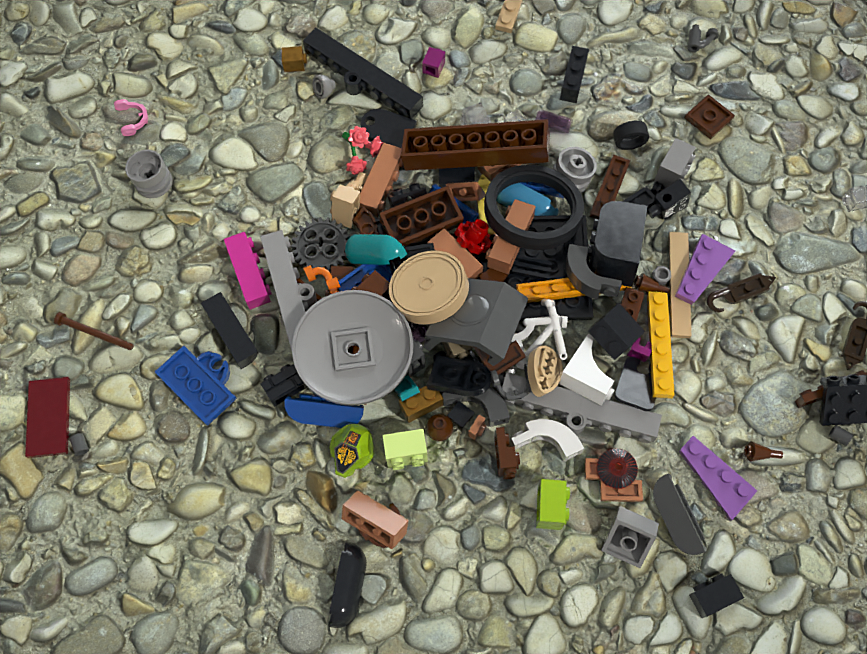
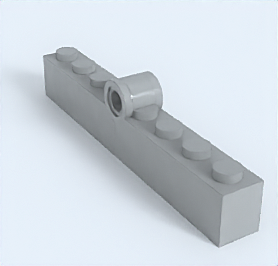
M280 230L260 237L292 351V341L297 324L305 312L317 302V297L312 285L297 283V279L300 276L297 267L293 268L292 265L295 259L293 252L288 251V247H291L288 236L284 237L283 231Z
M506 372L502 389L510 395H515L514 390H517L518 395H520L526 388L527 380L525 377ZM558 386L542 397L535 396L530 388L527 396L515 401L505 400L500 394L506 405L513 406L515 404L522 406L527 411H541V414L545 416H559L560 419L565 421L564 425L570 428L576 435L582 433L585 427L595 426L599 427V430L603 432L613 431L625 438L635 437L639 438L640 442L650 443L654 442L658 436L662 417L661 414L643 411L609 400H605L601 406L572 390ZM572 421H577L579 425H574Z

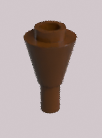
M641 273L640 276L637 275L634 281V286L638 291H657L667 293V295L670 291L669 287L660 285L644 273Z
M750 441L744 448V455L750 462L769 458L782 459L783 451L771 450Z

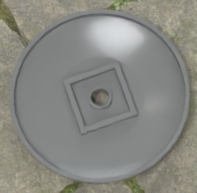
M362 290L340 291L317 301L300 319L292 341L293 362L301 380L319 397L341 405L367 404L386 396L403 380L412 361L413 336L405 316L386 298ZM351 346H357L359 351L356 354H350L348 349Z

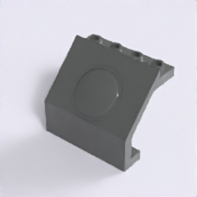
M468 278L469 291L464 304L449 318L429 325L424 336L426 341L423 347L430 351L440 342L474 346L490 355L487 362L495 366L504 359L528 298L505 282Z

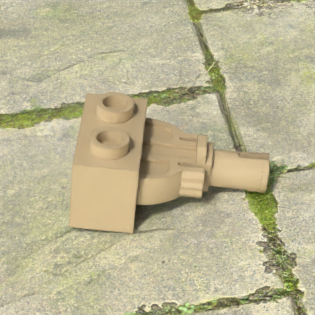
M360 172L355 180H352L346 186L340 184L337 190L332 192L330 201H332L330 209L332 221L335 219L337 224L342 223V226L350 229L353 228L355 224H353L352 220L360 211V193L368 177L365 173Z

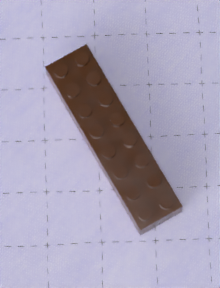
M548 119L404 129L401 159L405 171L549 162L550 146Z

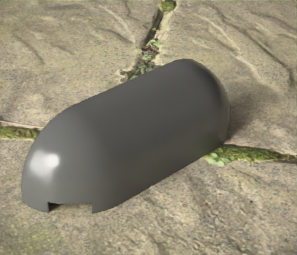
M670 474L663 475L655 483L653 498L673 542L686 554L698 555L706 552L707 548L702 543L705 537L679 484L674 485Z

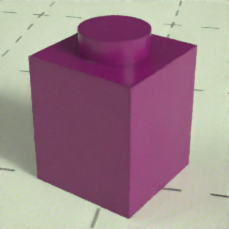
M429 47L422 62V73L439 78L445 64V51Z

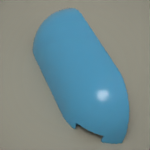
M521 183L508 186L496 199L499 204L507 208L509 205L512 206L515 199L536 206L534 216H556L559 214L558 208H554L550 204L551 200Z

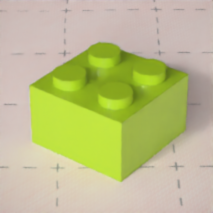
M541 479L537 488L536 528L561 530L569 521V508H566V504L570 498V487H566V481Z

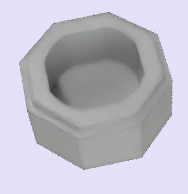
M658 266L652 272V279L660 285H665L671 279V271L666 266Z

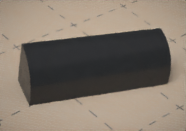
M219 292L203 301L201 305L240 369L247 367L256 359L258 351L223 294Z

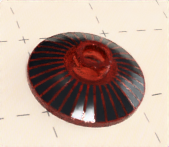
M609 449L599 457L597 462V474L600 480L608 487L614 489L626 488L637 477L638 466L636 460L629 452L623 449ZM615 464H620L622 469L617 470Z

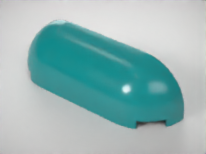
M355 234L350 236L345 245L346 257L352 264L386 265L390 264L389 260L398 256L402 259L407 255L402 244L389 235Z

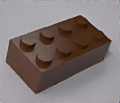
M449 186L379 213V221L385 234L398 240L403 247H410L433 238L442 229L447 231L455 229L460 223H463L464 219Z

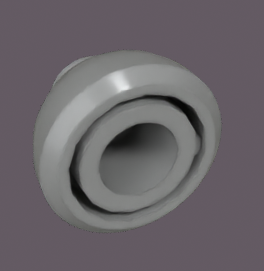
M321 74L315 75L313 78V90L318 98H327L332 93V90L335 89L336 85L333 79Z

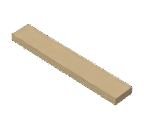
M669 232L671 337L691 338V304L675 297L689 263L688 233Z

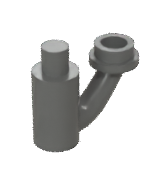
M693 25L689 31L688 51L697 52L699 49L708 46L719 37L718 30L716 28L708 29L706 39L701 41L699 25Z

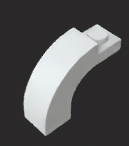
M548 419L532 420L525 423L524 429L526 432L522 430L515 433L510 442V445L515 446L516 450L533 441H547L557 448L564 462L581 454L584 450L581 441L570 428L562 423Z

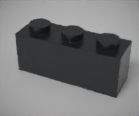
M572 45L560 100L577 103L589 53L588 48Z

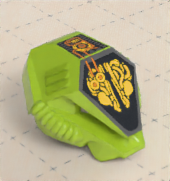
M348 424L332 436L329 449L331 457L335 461V474L346 478L353 475L356 469H362L370 463L374 456V443L372 434L366 427L359 424Z

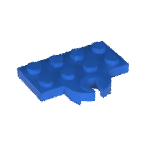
M183 346L161 365L155 373L208 426L237 399L224 386L229 380L230 367L225 360L221 368L213 369L214 363L221 361L223 358L220 354L208 351L196 358Z

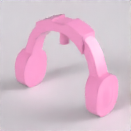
M125 99L114 102L115 109L118 111L137 108L141 111V113H138L139 116H143L139 123L123 126L121 128L123 136L134 135L136 130L148 123L147 110L143 104L128 102Z

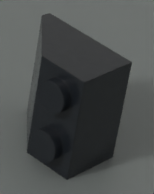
M617 303L589 328L588 332L615 360L630 348L645 330L620 303Z

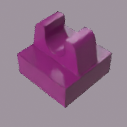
M638 338L629 348L627 356L646 362L652 351L650 349L651 342L648 341L645 346H641L639 344L641 338Z

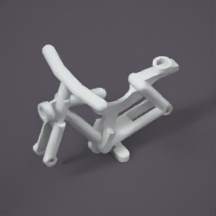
M541 300V305L546 306L548 309V317L524 319L523 325L526 326L525 329L513 335L511 342L516 340L526 355V358L515 364L519 369H524V364L528 363L529 354L541 346L552 332L558 356L561 360L567 359L561 328H567L568 317L558 316L554 300ZM549 324L525 352L521 340L527 338L536 325ZM514 365L507 369V373H515Z

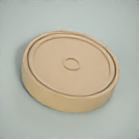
M426 251L408 258L395 270L389 284V295L394 306L405 316L407 321L423 325L441 322L452 316L464 304L469 291V281L463 265L455 256L443 251Z

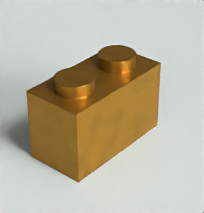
M427 386L419 389L420 393L404 401L399 399V406L408 423L443 406V397L440 392L428 390Z

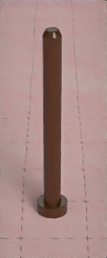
M58 312L54 318V324L61 326L64 324L127 350L134 348L132 343L69 319L65 313Z

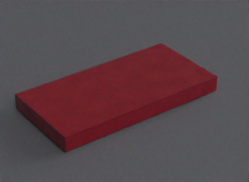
M69 377L29 381L25 457L36 458L68 454Z

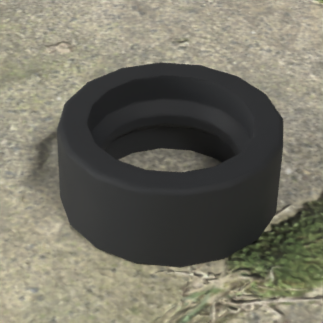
M634 120L622 123L613 132L615 145L621 150L639 148L649 140L647 125L642 121Z

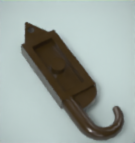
M759 273L727 285V287L709 294L707 305L714 312H723L724 308L714 306V299L723 297L730 304L740 303L768 292L770 285L776 277Z
M857 302L854 304L853 310H856L859 306L867 309V302ZM867 317L866 319L857 318L850 325L841 354L847 370L857 363L863 362L867 349Z

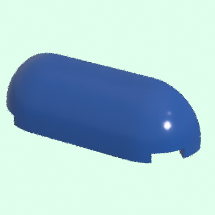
M299 394V398L292 399L290 396L285 398L287 414L294 421L303 424L343 428L348 424H358L364 411L363 405L336 404L317 395Z

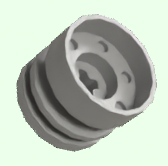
M141 150L134 153L128 159L125 171L140 195L149 199L158 198L169 191L173 178L161 155L156 151Z

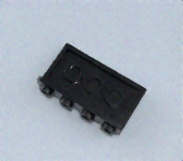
M849 374L847 376H828L820 379V383L824 387L819 420L822 426L867 423V375Z

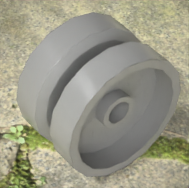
M568 147L559 154L553 170L568 177L581 193L588 187L596 172L597 164L595 158L585 149Z

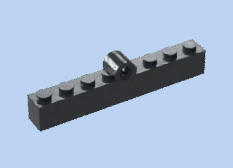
M315 27L303 40L304 51L307 55L313 56L322 65H327L333 72L339 73L344 77L345 88L348 94L358 95L365 90L374 99H379L388 108H392L399 115L410 119L423 107L422 95Z

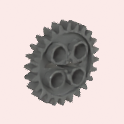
M319 217L318 222L312 218L311 224L305 221V228L299 226L301 232H294L296 237L292 238L294 244L291 245V248L294 250L292 252L295 261L300 263L301 268L311 265L312 268L323 267L331 273V266H337L338 264L343 266L344 262L342 259L348 260L345 254V245L350 238V234H347L346 228L343 229L342 223L337 225L335 219L330 223L329 217L325 221H322V218ZM329 235H334L333 238H327ZM329 252H335L333 255H327ZM311 253H316L314 256H309Z

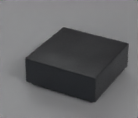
M459 401L447 416L452 422L463 429L475 412Z

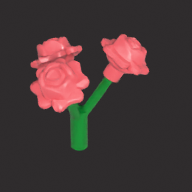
M355 126L354 130L351 129L349 133L344 132L342 134V137L350 143L353 155L350 163L346 164V170L351 171L354 175L367 169V162L356 156L355 147L363 148L365 146V148L370 149V154L374 158L379 154L383 145L379 136L374 138L372 142L368 141L370 134L366 132V128Z

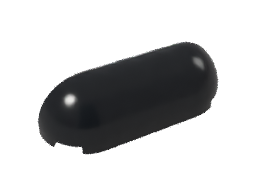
M345 542L344 551L341 553L329 611L331 616L328 626L331 628L347 626L354 620L358 612L367 560L362 549L353 543Z

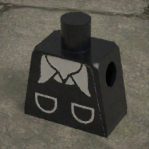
M678 179L654 197L653 206L647 209L648 215L652 219L658 215L662 219H666L688 207L691 195L690 190L681 179Z

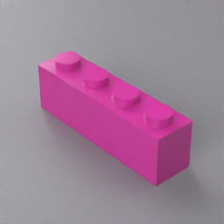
M245 231L225 238V245L249 309L251 310L270 303L269 295H272L269 284H264L263 279H266L263 268L259 269L257 265L261 262L257 252L253 253L252 248L255 247L252 238H247Z

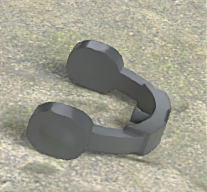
M524 364L525 378L527 380L526 388L520 395H518L517 390H514L515 395L506 393L500 385L496 370L490 371L492 386L496 387L505 400L515 401L529 394L528 392L531 387L528 380L527 364Z

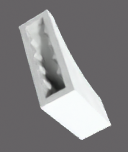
M588 334L562 372L559 384L602 406L605 400H610L614 393V389H612L614 380L606 376L596 365L592 356L594 338Z

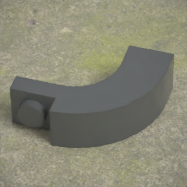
M569 244L565 266L567 276L572 285L579 292L593 299H598L599 293L610 297H618L622 281L594 274L586 262L588 247Z
M489 387L485 393L474 397L442 393L444 406L457 404L459 401L473 402L481 406L487 415L489 427L509 423L510 416L507 406L500 394L492 387Z

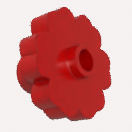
M477 219L474 222L467 221L465 224L460 223L454 232L457 236L456 241L462 248H467L470 253L478 255L481 252L486 253L492 244L489 239V226L481 219Z

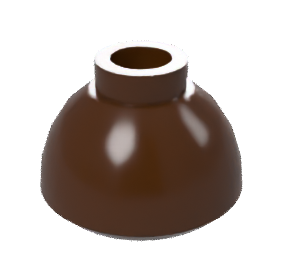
M435 414L427 421L426 432L431 439L444 441L452 435L453 423L448 416Z

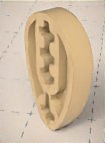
M539 346L529 354L527 364L528 380L531 391L535 396L542 397L551 392L561 380L563 372L561 359L548 346Z

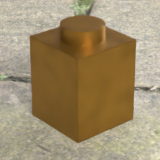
M302 46L282 47L284 72L305 71V64L308 61L307 53H303Z

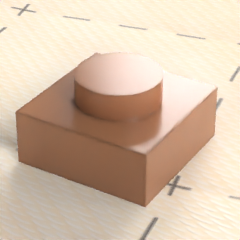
M481 415L477 416L469 430L468 437L476 440L478 435H483L487 427L484 425L486 418Z

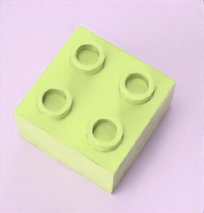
M423 429L383 435L388 468L400 470L407 465L419 467L428 462Z

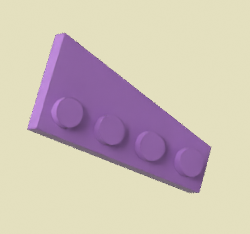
M702 234L699 237L675 297L692 305L736 250Z
M692 436L680 449L679 453L693 472L702 480L701 483L713 495L715 502L719 507L721 506L728 520L732 521L757 490L696 437Z

